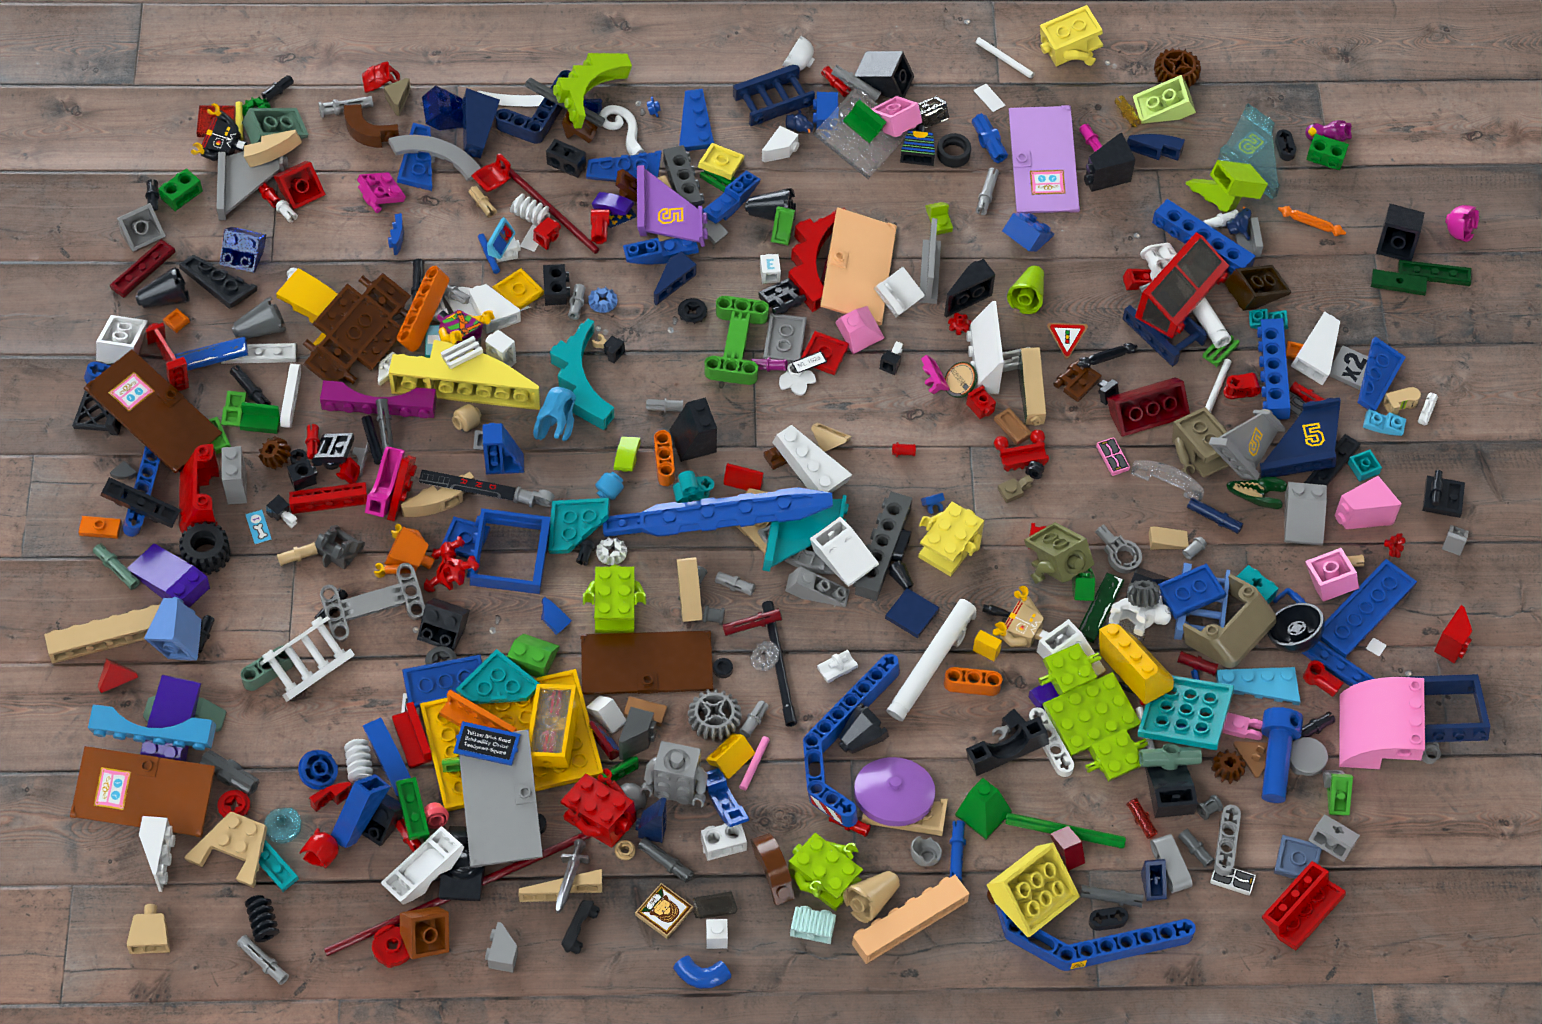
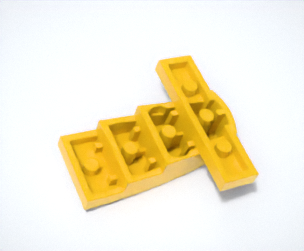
M299 268L276 293L278 299L292 305L294 311L308 317L311 323L317 319L338 295L327 285ZM322 332L313 344L321 343L326 335Z

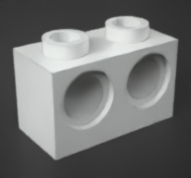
M496 330L486 338L487 355L506 363L510 367L516 363L514 340L499 330Z
M724 823L716 827L708 826L701 830V842L707 861L747 851V840L742 824L728 827ZM735 834L738 837L730 838L729 835ZM715 839V840H717L718 842H717V843H710L709 840Z

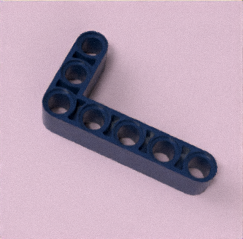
M561 71L555 79L552 86L550 87V89L553 90L554 85H556L558 77L568 78V75L571 71ZM544 97L532 118L502 108L497 110L495 114L496 127L501 132L538 144L544 140L563 107Z

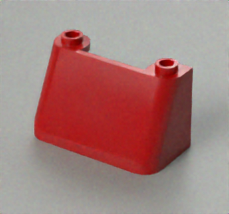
M204 444L196 447L180 472L179 509L181 511L178 524L182 533L184 531L187 532L189 526L194 527L195 523L202 524V522L207 521V524L213 522L215 526L218 525L213 512L212 498L207 494H200V486L209 485V481L213 476L219 477V465L214 444Z

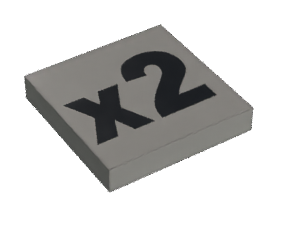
M1342 345L1332 363L1329 376L1361 390L1368 356Z

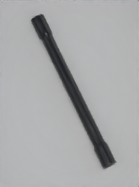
M772 601L762 603L763 613L775 610ZM773 622L767 624L783 705L785 725L792 727L797 724L792 705L777 624Z

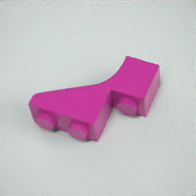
M388 446L385 448L375 484L367 495L365 513L384 517L389 512L405 450Z

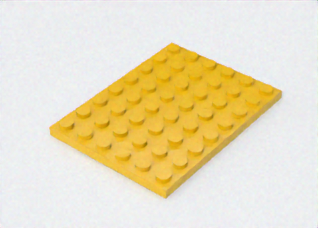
M576 669L534 678L540 684L576 685L580 695L569 768L533 767L535 790L540 791L576 783L585 773L593 778H598L599 774H604L593 731L589 727L590 720ZM535 694L528 701L476 705L517 728V731L529 730ZM447 698L420 703V708L443 806L448 811L464 808L461 771L444 773L442 759L459 757V754H454L453 751L457 741L456 735H459L460 727L440 716L441 709L448 702Z

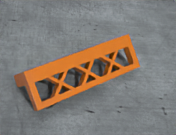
M452 690L448 691V702L441 709L440 716L461 728L463 721L509 732L517 731V728L461 695Z

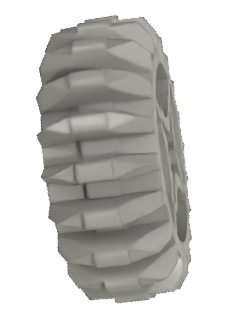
M708 689L706 695L700 692L699 698L694 697L693 703L689 705L688 722L691 725V729L693 731L697 730L698 736L704 734L705 740L708 737H711L712 741L715 740V737H719L722 740L723 735L729 737L730 732L735 733L736 727L740 725L742 717L741 707L738 705L737 699H732L731 694L726 696L724 690L718 693V690L715 689L714 693H711ZM725 709H727L731 715L729 719L726 718V715L724 714ZM700 711L704 713V721H702L699 717Z

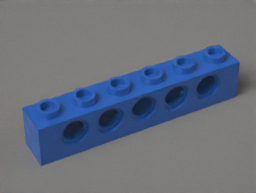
M1166 199L1154 212L1152 223L1184 244L1196 232L1202 235L1229 265L1228 272L1230 274L1236 268L1253 267L1256 255L1172 201ZM1201 239L1197 252L1219 266L1222 261Z
M1283 318L1261 319V326L1257 327V338H1261V341H1258V352H1262V356H1259V366L1263 367V371H1260V380L1264 382V386L1261 387L1262 397H1265L1263 409L1272 411L1278 420L1290 419V397Z

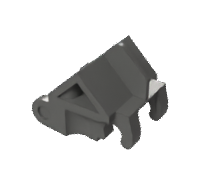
M334 525L324 535L319 534L315 546L317 552L323 556L322 561L325 568L333 562L345 570L357 556L358 552L363 550L365 542L356 540L342 531L338 525ZM336 536L345 541L342 542L341 546L334 541Z

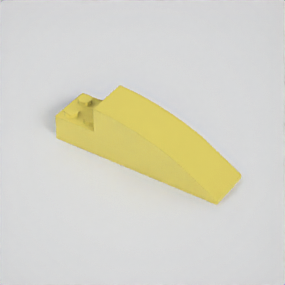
M434 340L430 358L407 356L405 354L392 355L389 368L392 394L401 395L415 388L436 389L437 399L540 410L539 386L506 363L484 353L452 369L448 367L441 357L442 351L456 345L449 342Z

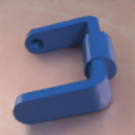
M1286 588L1273 600L1274 603H1277L1288 594L1296 603H1306L1298 593H1295L1290 588Z

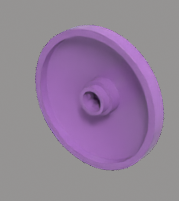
M887 757L870 762L862 768L855 780L854 797L859 809L873 821L888 826H906L920 821L930 812L935 799V785L929 773L917 763L903 758Z

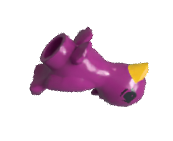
M1343 120L1332 121L1324 126L1312 123L1307 126L1305 135L1311 141L1314 135L1318 134L1343 142L1346 139L1352 138L1351 123H1346Z

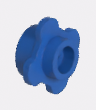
M652 96L651 101L647 102L650 115L656 114V117H659L658 111H661L660 104Z

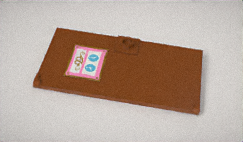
M84 746L70 817L139 828L141 827L143 816L168 818L169 824L172 826V833L201 838L216 766Z

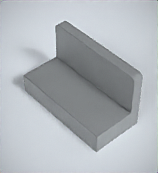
M1258 217L1250 218L1247 229L1250 240L1247 241L1240 233L1235 235V239L1238 245L1256 255L1255 257H1261L1263 250Z

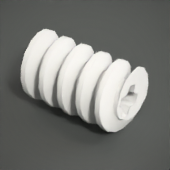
M523 193L513 201L510 207L511 213L526 219L528 222H532L535 226H538L547 217L550 218L548 206L543 208L542 203L537 205V200L531 202V197L525 199V194Z
M353 739L344 746L348 780L351 783L372 776L371 774L373 773V769L370 768L372 766V761H370L371 754H369L370 747L367 746L369 741L365 739Z

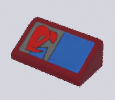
M590 721L589 727L593 731L594 739L609 760L612 761L619 757V746L601 723Z

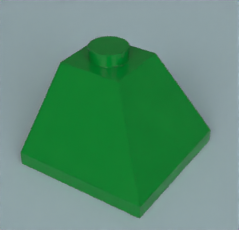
M982 778L969 791L955 816L987 840L1004 822L1007 814L1012 813V810L999 790Z

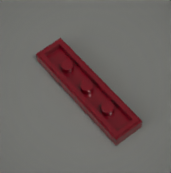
M161 239L110 284V288L121 297H126L175 253V248Z

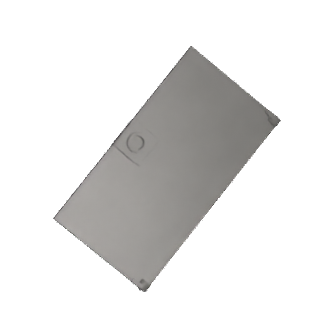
M529 730L514 731V733H518L521 736L517 746L518 752L515 753L512 766L459 755L470 868L543 858Z

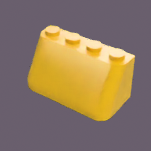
M1108 624L1099 629L1100 656L1145 705L1173 689L1174 678L1138 638L1118 624Z

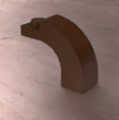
M361 104L344 105L346 128L351 137L357 142L369 147L382 148V142H388L389 138L399 136L398 124H370L363 118Z
M768 833L750 839L755 858L762 865L767 877L774 904L779 905L794 900L791 876L775 838Z

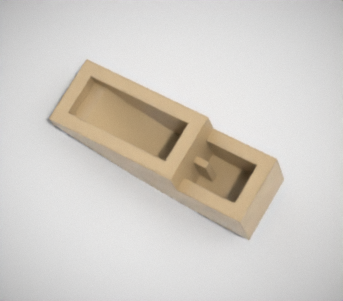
M296 130L261 136V142L244 145V158L250 167L262 165L290 152L300 145L302 140Z
M696 557L677 559L683 622L702 620Z

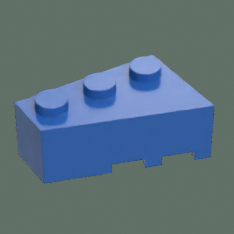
M483 424L486 474L524 473V453L503 424Z

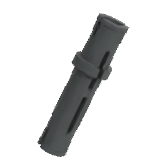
M386 398L376 400L378 412L376 419L380 426L383 453L387 446L394 448L390 422L392 416L389 415L388 399ZM385 430L387 431L388 444L386 440Z
M646 837L640 841L638 848L663 865L670 874L677 875L685 883L692 878L694 872L680 863L678 858L671 857Z
M1082 884L1080 898L1119 903V906L1125 904L1142 908L1144 895L1127 893L1122 889L1121 891Z

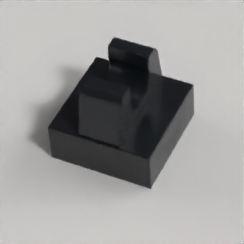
M1114 379L1109 382L1102 380L1097 383L1100 387L1098 390L1100 401L1104 405L1108 404L1107 397L1119 394L1118 382Z

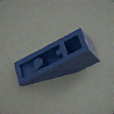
M682 251L677 255H673L667 262L654 291L655 305H658L696 276V263Z
M662 797L642 812L641 819L637 818L635 830L638 831L639 839L646 837L650 841L663 842L667 826V799Z

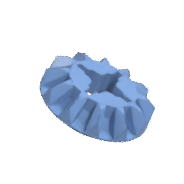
M606 286L604 289L598 287L597 290L591 291L590 296H588L589 306L594 311L600 313L613 310L618 302L617 294L614 293L613 289H607ZM600 297H601V298L606 297V301H605V300L600 301Z

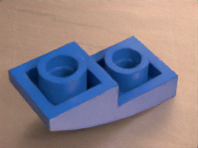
M402 213L394 214L395 222H392L391 237H388L389 248H393L394 255L399 253L403 243Z

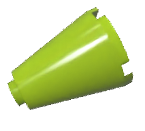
M1039 266L1028 267L1011 286L1007 294V301L1013 309H1019V312L1022 314H1033L1041 308L1044 297L1043 269Z

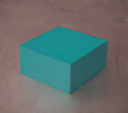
M1371 450L1351 456L1348 461V465L1359 482L1380 474L1382 469Z

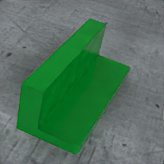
M416 777L398 780L395 784L408 839L411 841L423 838L425 842L429 838L430 833Z

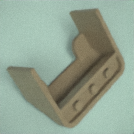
M1230 574L1228 578L1231 596L1246 604L1224 628L1216 624H1210L1204 627L1202 631H1199L1186 623L1183 624L1186 645L1228 668L1236 667L1276 624V613L1257 588Z

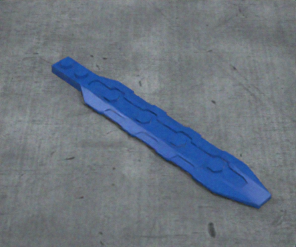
M796 487L759 494H739L734 497L700 499V501L684 503H662L639 513L609 516V519L603 523L604 537L643 532L661 537L677 535L681 532L698 530L703 532L723 527H745L765 522L795 521L833 507V497L831 492Z

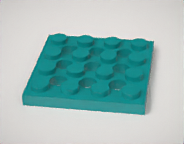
M1172 675L1174 687L1171 691L1175 692V694H1164L1146 704L1138 729V737L1217 750L1233 696L1234 686ZM1191 694V695H1194L1195 697H1194V698H1187L1186 696ZM1207 698H1213V699H1215L1214 701H1211V702L1206 701ZM1164 706L1171 707L1168 710L1162 709ZM1184 709H1188V710H1190L1191 712H1189V713H1183L1182 711H1183ZM1206 712V713H1210L1211 715H1209V716H1202L1201 714H1203V713ZM1159 721H1166V722H1167L1166 724H1163V725L1158 724ZM1185 724L1186 727L1179 728L1177 727V725ZM1200 727H1203V728H1205L1206 730H1205V731H1198L1197 729L1200 728Z

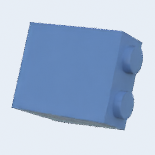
M163 598L144 639L167 659L196 661L199 652L202 619L195 614L196 612L183 604L184 601L180 598Z

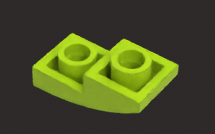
M621 437L615 457L614 470L623 472L633 471L637 462L636 454L641 445L640 438Z

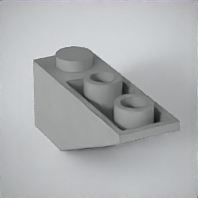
M800 566L789 574L785 591L801 599L846 607L850 589Z

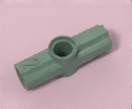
M1168 743L1163 745L1162 748L1141 749L1139 751V764L1141 767L1161 766L1166 770H1175L1178 768V765L1202 763L1200 747H1179L1176 744Z

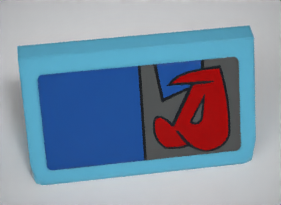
M504 217L501 218L487 243L488 255L497 259L502 258L515 235L514 229Z

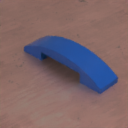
M717 768L706 772L708 775L706 791L724 823L728 827H733L749 821V817L742 805H738L729 790L727 780L720 769Z

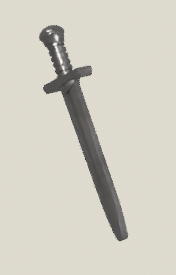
M577 839L574 842L573 854L561 855L562 862H568L556 901L557 914L563 910L579 864L590 863L588 855H581L582 850L586 847V842L583 839Z

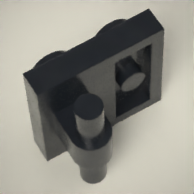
M1436 470L1434 477L1427 475L1422 511L1460 518L1463 508L1465 482L1442 478L1443 472L1441 470Z

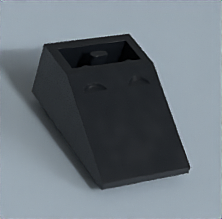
M1178 765V768L1175 770H1166L1161 766L1145 767L1155 818L1195 814L1198 801L1195 786L1187 765Z

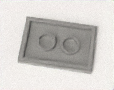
M770 313L763 359L771 357V359H787L788 365L793 361L801 359L807 317L784 314L774 315Z

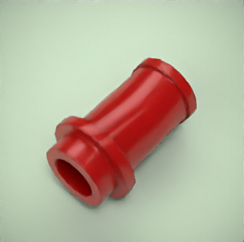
M899 442L892 444V455H896V457L898 455L915 456L916 454L915 444H899Z

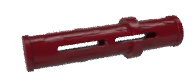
M779 608L765 613L761 611L758 612V615L722 624L725 636L759 626L766 627V624L781 621L782 615Z

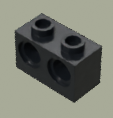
M554 139L546 150L547 165L577 178L587 166L585 151L560 140Z
M565 264L543 265L545 306L567 305V297H570V286H566V282L570 281L569 271H565Z

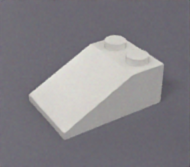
M111 315L96 341V361L105 364L115 363L131 349L139 355L148 320Z

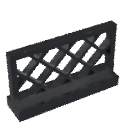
M85 390L72 425L73 428L109 431L111 435L118 436L122 424L107 410L104 411L102 405ZM92 400L96 402L95 405L86 409L87 403ZM100 408L102 413L93 418L91 413ZM87 415L90 417L89 421L80 423L82 418ZM106 416L107 420L105 425L96 423L97 421Z

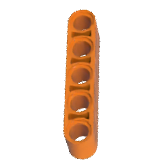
M437 266L430 267L425 273L397 335V341L410 352H414L420 347L450 280Z

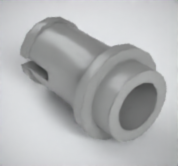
M1195 537L1193 542L1182 553L1185 558L1191 560L1198 552L1205 550L1207 543L1202 537Z

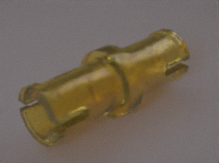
M1123 95L1118 96L1122 102L1120 103L1117 98L1114 102L1121 110V115L1128 120L1131 127H1137L1134 121L1140 125L1141 119L1134 112V107L1129 105Z

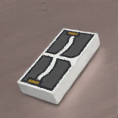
M1233 868L1229 875L1221 876L1214 870L1210 883L1250 896L1256 875Z

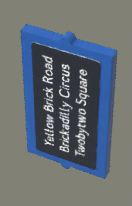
M462 721L459 735H456L457 741L453 752L454 754L512 766L515 753L518 752L517 746L521 735Z

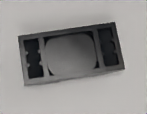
M449 826L448 832L464 846V849L452 869L441 874L439 899L481 901L485 866L470 868L467 827Z

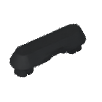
M582 900L561 942L562 947L567 953L571 951L576 955L583 948V943L577 940L581 931L580 926L587 916L594 919L600 912V908L594 905L593 900Z

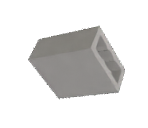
M241 446L222 448V483L228 505L247 503V470Z

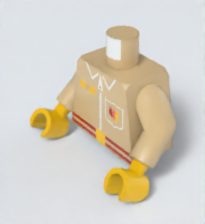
M1020 586L1019 589L1022 594L1020 591H1015L1014 596L1022 600L1017 602L1005 623L998 622L995 624L997 628L993 630V634L995 636L1000 635V638L1010 647L1029 648L1035 639L1040 640L1049 632L1042 629L1044 618L1031 598L1027 596L1029 593L1028 588Z

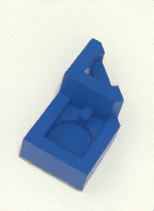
M544 597L542 599L541 620L557 635L572 620L548 598Z

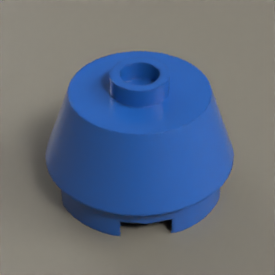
M309 751L299 762V777L304 785L312 789L322 790L331 786L336 780L338 765H336L332 755L326 751Z

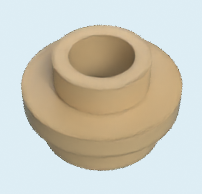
M622 840L616 845L615 854L621 860H629L635 855V846L628 840ZM627 849L629 850V852L622 853V850Z

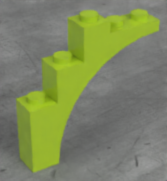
M588 53L583 65H573L568 78L558 77L556 85L553 87V94L556 96L558 103H564L574 128H582L586 117L583 101L588 91L606 81L628 78L632 68L628 54Z

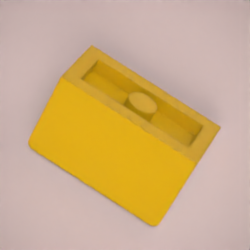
M733 733L706 760L709 765L718 767L725 778L730 779L754 756L755 751L744 735Z

